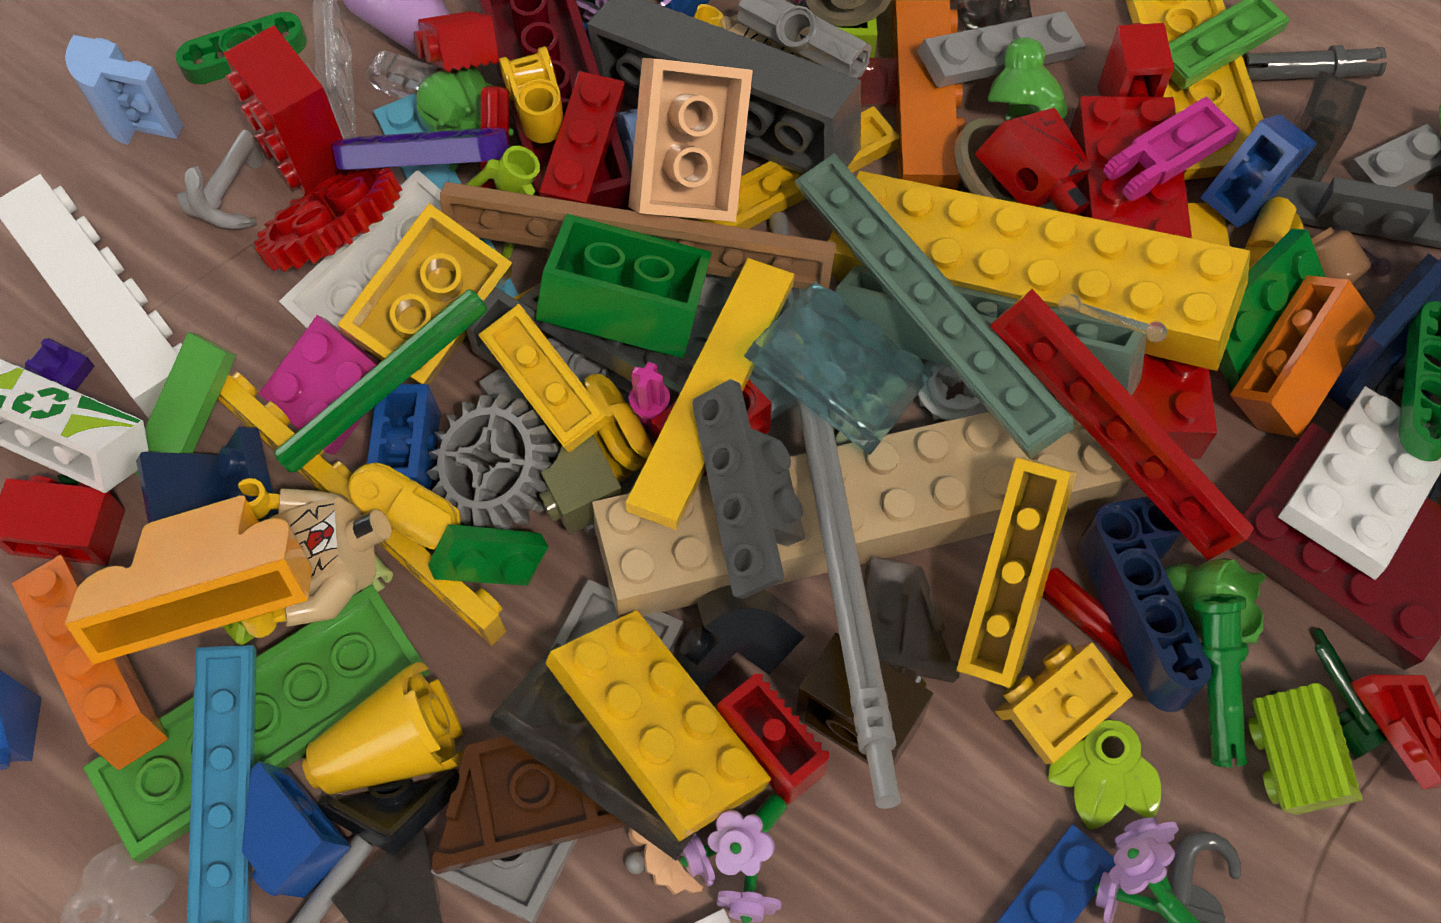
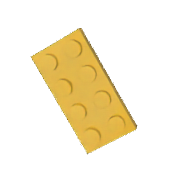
M638 610L550 651L545 663L679 842L718 819L723 812L732 810L757 795L770 782V776Z

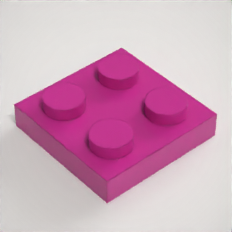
M316 315L258 394L267 402L272 401L277 405L291 423L300 430L379 363L354 341L345 336L329 320ZM363 417L323 449L324 452L336 455Z

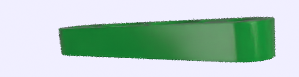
M1431 301L1423 305L1409 324L1399 439L1404 449L1415 458L1427 462L1437 461L1441 458V405L1430 401L1421 392V390H1426L1436 396L1441 402V368L1432 364L1424 355H1430L1441 363V335L1435 336L1436 332L1441 334V302ZM1426 423H1431L1428 429L1424 427Z

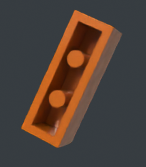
M1307 275L1231 392V398L1258 430L1300 438L1375 320L1376 316L1349 279Z

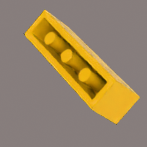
M1016 457L956 671L1008 688L1019 679L1075 483L1076 471L1025 457Z

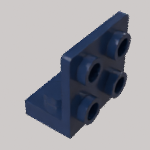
M238 427L227 445L222 447L219 454L141 452L136 460L148 523L237 496H245L248 502H252L258 496H247L238 487V483L244 479H257L263 484L268 493H273L258 428ZM271 509L266 516L258 519V521L268 520L270 517L278 514V511Z

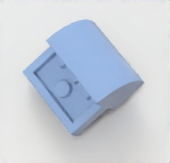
M72 36L66 50V66L109 136L126 145L129 144L135 131L173 139L178 138L184 124L153 66H148L140 61L127 62L117 43H112L107 39Z

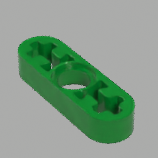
M278 12L188 40L178 48L175 57L187 81L193 84H207L226 78L225 76L232 72L225 56L219 58L218 52L222 51L223 54L237 44L246 41L273 25L281 34L284 32L289 33L284 38L297 54L305 48L307 36L298 16L290 12ZM202 59V63L196 64L197 60Z

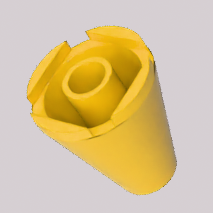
M416 662L405 667L307 745L306 757L302 761V767L306 779L313 788H321L327 794H336L450 770L460 765L464 749L456 753L454 740L463 735L459 717L439 679L428 683L422 676L421 672L429 669L424 663Z

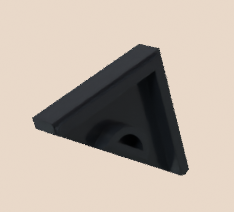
M451 769L441 779L414 784L412 779L369 787V794L340 800L325 795L317 803L328 819L395 856L449 803L451 794L457 788L460 776L458 770Z

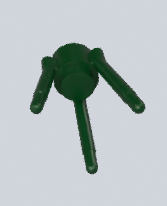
M1315 628L1313 635L1318 642L1315 646V652L1348 707L1337 714L1340 718V725L1346 739L1349 756L1354 761L1387 740V737L1355 693L1351 684L1353 680L1326 634L1321 628ZM1272 690L1269 695H1274L1278 691Z

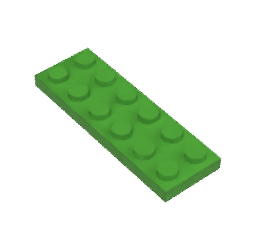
M373 585L354 595L336 618L310 623L256 657L254 766L259 761L285 769L306 755V748L310 742L405 667L416 662L423 663ZM426 670L421 672L423 677H426L430 672ZM194 697L159 718L169 739L118 771L102 756L83 766L128 853L133 860L139 863L190 831Z

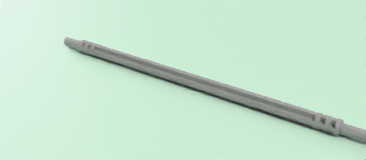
M781 212L772 214L769 218L771 233L790 235L787 216ZM792 288L781 313L850 690L855 730L858 735V747L861 753L867 755L876 806L883 809L893 808L901 803L891 751L896 746V738L892 728V718L888 708L889 703L884 688L806 290Z

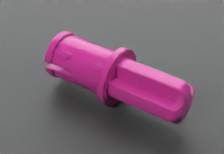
M647 362L644 368L635 367L632 371L633 388L630 391L629 403L644 429L646 430L647 424L649 435L653 436L651 420L669 407L670 394L664 385L663 376L658 374V366Z

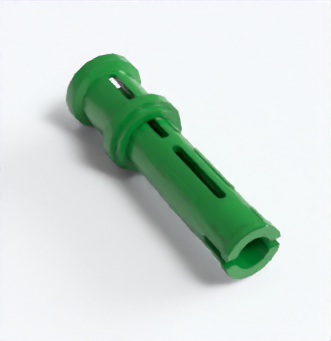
M1234 594L1203 595L1193 599V606L1195 610L1200 612V643L1203 647L1202 651L1209 659L1212 668L1211 678L1207 682L1211 749L1210 763L1215 766L1230 768L1232 767L1231 759H1235V765L1240 767L1248 762L1245 750L1241 662H1244L1249 654V645L1242 642L1241 610L1246 608V598Z

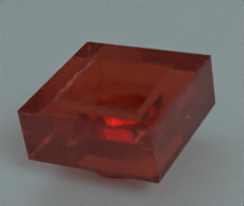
M869 58L870 63L861 77L857 78L861 80V106H895L897 97V58Z

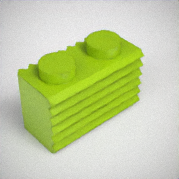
M1313 683L1308 686H1300L1297 689H1289L1285 692H1277L1274 695H1266L1263 698L1252 700L1256 716L1249 717V729L1257 748H1265L1271 770L1263 772V780L1267 794L1273 804L1280 803L1282 811L1292 815H1299L1363 801L1356 773L1353 769V763L1349 756L1346 739L1343 735V729L1340 725V718L1330 690L1319 683Z

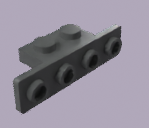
M1290 177L1273 197L1286 198L1295 205L1296 213L1303 224L1326 228L1332 227L1337 230H1346L1441 248V203L1434 202L1433 194L1338 177H1334L1331 183Z
M729 379L695 398L692 405L732 594L734 597L745 599L783 581L784 573L777 543L788 547L805 539L801 523L802 506L797 495L794 493L789 472L791 466L789 453L781 440L750 428L741 385L739 382Z

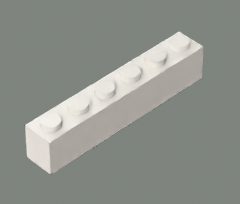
M41 174L0 197V219L127 392L149 419L182 343L180 342L172 348L166 338L173 335V332L156 310L148 315L146 314L142 306L149 301L132 278L125 282L121 281L117 275L125 271L108 247L98 251L94 244L100 241L101 238L84 215L75 220L71 213L78 210V208L61 185L52 190Z

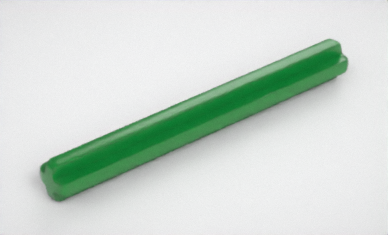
M472 289L466 290L275 450L274 455L277 461L290 473L299 471L487 312V306Z

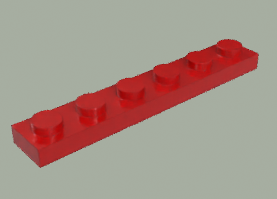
M1033 289L998 316L990 325L1207 561L1248 539L1254 527Z

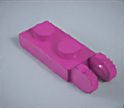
M1204 97L1134 139L1131 146L1122 150L1108 161L1103 169V173L1111 181L1128 173L1138 162L1143 165L1146 170L1132 178L1122 192L1131 202L1149 193L1158 182L1160 184L1165 183L1235 140L1239 128L1208 97Z

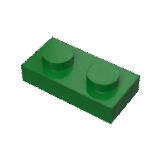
M448 524L428 567L434 580L528 586L549 546L541 533Z

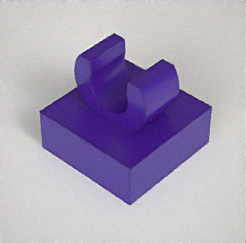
M44 338L41 342L42 346L33 358L25 362L24 369L76 391L95 366L88 357L50 338Z

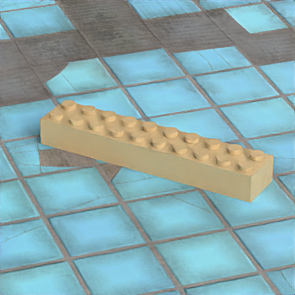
M1054 397L1071 416L1075 428L1031 459L1077 472L1065 515L1098 508L1115 502L1131 478L1063 404ZM989 412L837 446L860 565L995 532L1016 457H1028ZM807 453L791 456V466L789 468L794 493L797 495L802 506L801 523L805 539L788 547L777 543L784 573L783 581L778 584L828 573ZM708 476L701 478L677 530L626 512V501L630 493L592 502L594 528L618 619L635 610H638L642 617H645V615L660 611L665 612L694 605L713 590L731 585Z

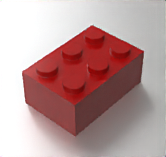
M274 25L223 53L232 71L225 76L237 98L241 102H246L240 106V109L247 122L255 132L259 130V133L254 135V139L268 160L275 158L280 163L276 167L291 190L299 187L305 195V191L313 189L322 180L341 171L347 174L351 170H341L336 167L332 143L342 140L343 137L324 87Z

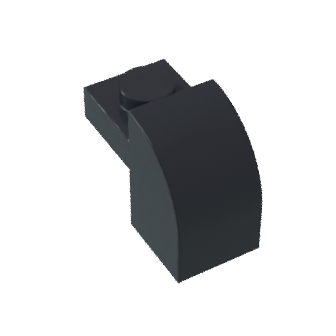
M727 585L713 590L697 602L704 625L702 627H695L686 635L680 646L678 656L681 666L700 690H702L736 652L770 675L806 636L795 611L768 591L762 590L752 596L741 599L734 597L731 585Z

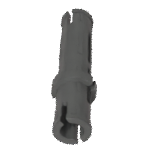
M1332 45L1328 50L1247 52L1242 56L1245 66L1260 67L1247 69L1250 81L1326 77L1329 82H1338L1343 77L1348 76L1381 77L1387 65V62L1367 63V61L1387 58L1384 47L1345 50L1343 45Z

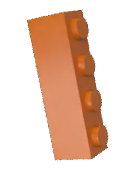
M59 555L16 580L12 585L87 744L119 771L169 738L127 656L123 655L92 664L66 627L65 621L74 594L85 579L62 555Z

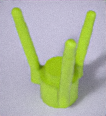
M511 146L506 149L500 160L490 159L484 169L465 185L480 187L491 178L494 179L498 190L533 195L535 189L531 183L540 171V163L531 150L522 146ZM505 242L503 256L505 258L511 257L516 245L515 243Z

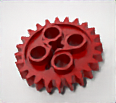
M390 167L351 169L347 174L341 171L322 180L313 189L305 191V195L300 199L289 201L291 205L287 208L277 211L275 218L264 224L266 228L257 233L259 238L254 241L255 250L267 267H271L273 271L280 268L285 272L293 265L296 269H300L308 260H311L314 264L320 258L335 254L344 244L351 245L354 241L353 237L356 235L368 233L370 231L368 228L370 224L382 221L384 219L382 214L394 209L393 202L401 198L399 192L403 189Z

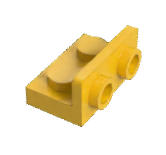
M1067 642L1053 650L1042 661L1047 668L1035 678L1031 679L1029 675L1024 676L1010 688H1007L1002 694L1007 701L995 710V713L1001 720L1011 719L1045 764L1055 763L1133 696L1093 642L1074 647Z

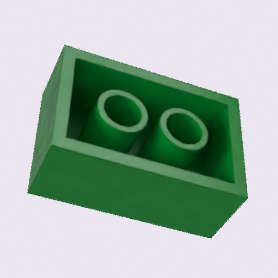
M566 213L543 270L535 320L684 359L712 252Z

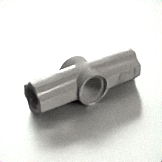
M741 0L738 4L739 11L736 20L740 24L792 51L797 57H802L837 72L845 73L856 79L863 75L870 63L869 57L872 50L870 44L818 18L807 7L796 6L786 0ZM810 26L809 34L803 40L797 41L800 31Z

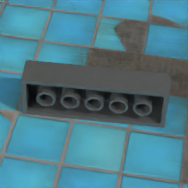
M608 0L587 23L592 52L600 76L625 81L623 102L638 107L642 58L750 69L753 72L744 144L745 151L805 174L833 153L848 167L861 149V80L648 0Z

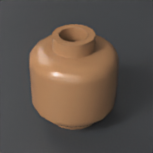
M1330 227L1312 238L1326 277L1349 279L1357 291L1365 286L1360 277L1369 271L1371 263L1349 231L1341 230L1335 233L1333 228Z

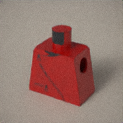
M1054 107L1003 122L975 152V156L1021 204L1039 207L1052 202L1058 211L1079 215L1090 204L1076 184L1091 171V163Z

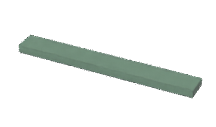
M835 153L795 180L801 194L1029 459L1075 428L1071 416Z

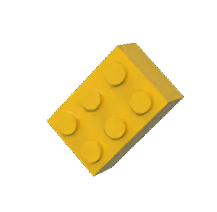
M428 203L337 325L345 336L383 361L466 290L472 289L483 301L495 287L501 290L512 275V262ZM467 330L411 375L408 380L413 384H428L430 386L467 336Z

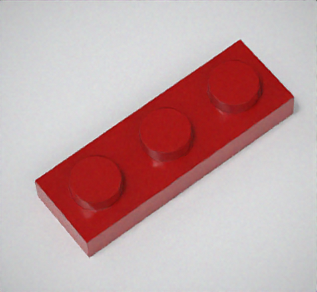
M582 71L578 72L540 187V197L585 204L591 203L625 95V81Z

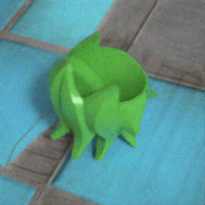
M470 66L469 69L462 67L454 74L447 71H437L425 77L419 85L416 94L418 117L422 125L429 132L480 129L481 90L483 87L493 85L485 82L478 68ZM509 128V137L514 135V129ZM451 163L448 169L454 172L461 163Z

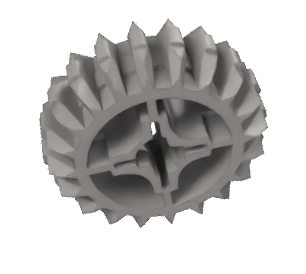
M499 393L496 399L489 395H480L477 405L471 402H462L461 417L454 414L446 415L451 427L447 432H434L438 440L442 442L439 449L428 451L431 458L437 461V465L426 473L431 479L438 481L432 492L448 500L454 507L458 508L462 519L461 525L512 530L513 522L520 525L530 524L529 509L538 513L545 511L539 493L548 490L543 480L541 471L553 465V461L557 459L561 447L554 443L557 439L530 402L523 398L515 400V398L508 394ZM516 429L519 430L524 441L525 458L520 457L518 453L519 440L515 438ZM497 459L500 460V461H502V459H504V460H506V461L509 462V463L497 462V464H496L495 467H493V466H491V465H489V467L483 465V463L494 464ZM468 468L471 469L473 474L472 487L476 488L475 495L469 485Z

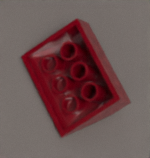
M1312 422L1243 513V516L1254 527L1246 541L1229 550L1395 665L1406 670L1423 662L1441 637V506L1426 497L1387 568L1376 580L1278 518V516L1331 436V434Z

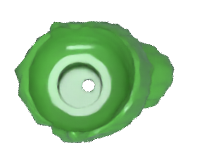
M1021 37L1008 45L1004 57L1005 68L991 84L987 99L989 102L1009 103V108L1005 115L1006 120H1011L1017 115L1022 117L1053 107L1061 118L1064 119L1067 115V105L1062 86L1058 84L1053 75L1043 66L1046 55L1044 47L1039 41L1030 37Z
M1217 558L1205 562L1198 567L1189 563H1179L1165 567V572L1195 631L1201 634L1200 612L1194 609V598L1210 594L1240 595L1246 598V608L1241 610L1242 642L1248 645L1258 644L1259 635L1263 632L1264 614L1255 601L1260 596V584L1266 579L1264 573L1246 571L1237 561L1227 558Z

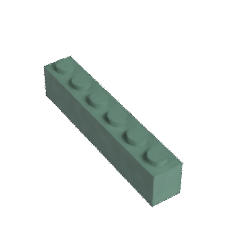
M856 265L836 287L837 339L853 342L865 348L874 347L899 353L907 358H920L949 366L864 266ZM954 286L989 326L998 316L1019 300ZM1049 306L1132 396L1141 381L1148 327ZM1028 368V370H1029V371L1036 377V379L1045 387V389L1050 392V390H1049V389L1037 378V376Z

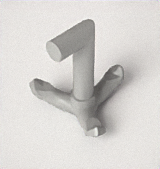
M243 130L239 134L204 189L203 177L198 166L191 167L185 172L184 180L187 191L177 194L180 207L185 214L201 218L213 225L226 229H244L257 225L256 218H248L239 213H226L218 209L222 203V196L244 162L253 169L261 167L264 163V157L248 130Z

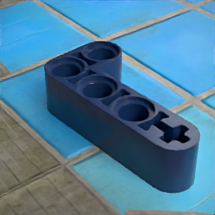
M1147 496L1101 506L1080 537L1078 550L1145 697L1159 710L1178 712L1184 709L1211 678L1212 668L1209 659L1202 651L1203 647L1160 561L1169 552L1182 533Z

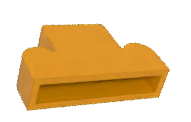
M237 496L145 525L142 529L132 565L129 568L123 566L106 567L87 577L74 594L65 625L92 664H96L306 602L309 598L312 566L288 522L278 518L259 522L245 496Z

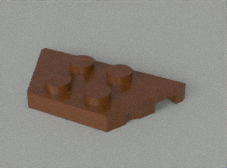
M577 718L469 744L464 749L458 770L460 778L457 788L451 794L445 814L447 822L438 852L434 851L431 861L432 868L438 875L654 820L652 809L649 803L644 798L642 799L622 775V771L612 759L595 743L594 738Z

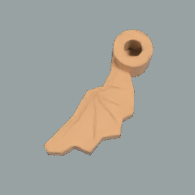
M651 820L630 826L628 831L630 841L637 846L645 845L643 857L645 872L653 875L655 885L666 886L673 895L683 890L690 894L702 891L703 887L684 870L675 854L663 850L658 842L656 826Z

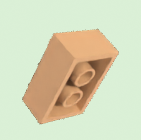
M642 58L629 208L642 214L736 222L753 70Z

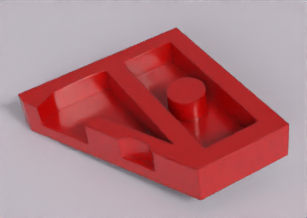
M1370 674L1351 682L1355 693L1421 788H1441V710L1426 676Z

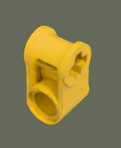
M546 46L538 48L537 54L511 61L507 57L499 58L504 83L510 92L509 98L514 103L526 137L537 143H550L556 140L564 116L560 90Z

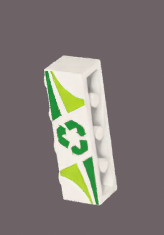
M0 359V446L103 493H107L138 470L136 463L138 456L141 452H149L146 439L147 432L143 420Z

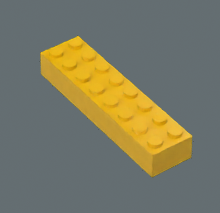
M859 171L856 178L952 285L1014 299H1020L1033 289L1048 306L1148 327L1144 354L1218 371L1248 284L1250 250ZM832 231L828 242L836 243L832 273L836 281L842 282L856 265H863L838 235Z

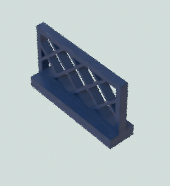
M1428 253L1375 311V320L1327 394V397L1346 411L1365 386L1374 391L1406 355L1409 324L1423 305L1431 301L1441 302V258L1438 260Z

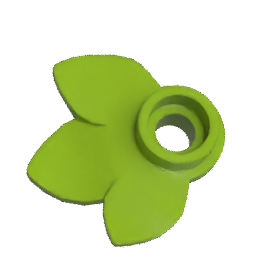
M1118 720L1103 721L1087 734L1085 740H1080L1055 763L1050 764L1048 780L1056 785L1074 787L1076 810L1085 826L1090 830L1097 829L1110 822L1122 810L1124 804L1146 818H1154L1159 809L1161 801L1159 774L1149 762L1141 757L1140 739L1134 729L1124 722ZM1115 737L1122 742L1124 752L1120 757L1109 758L1103 753L1101 746L1106 738Z

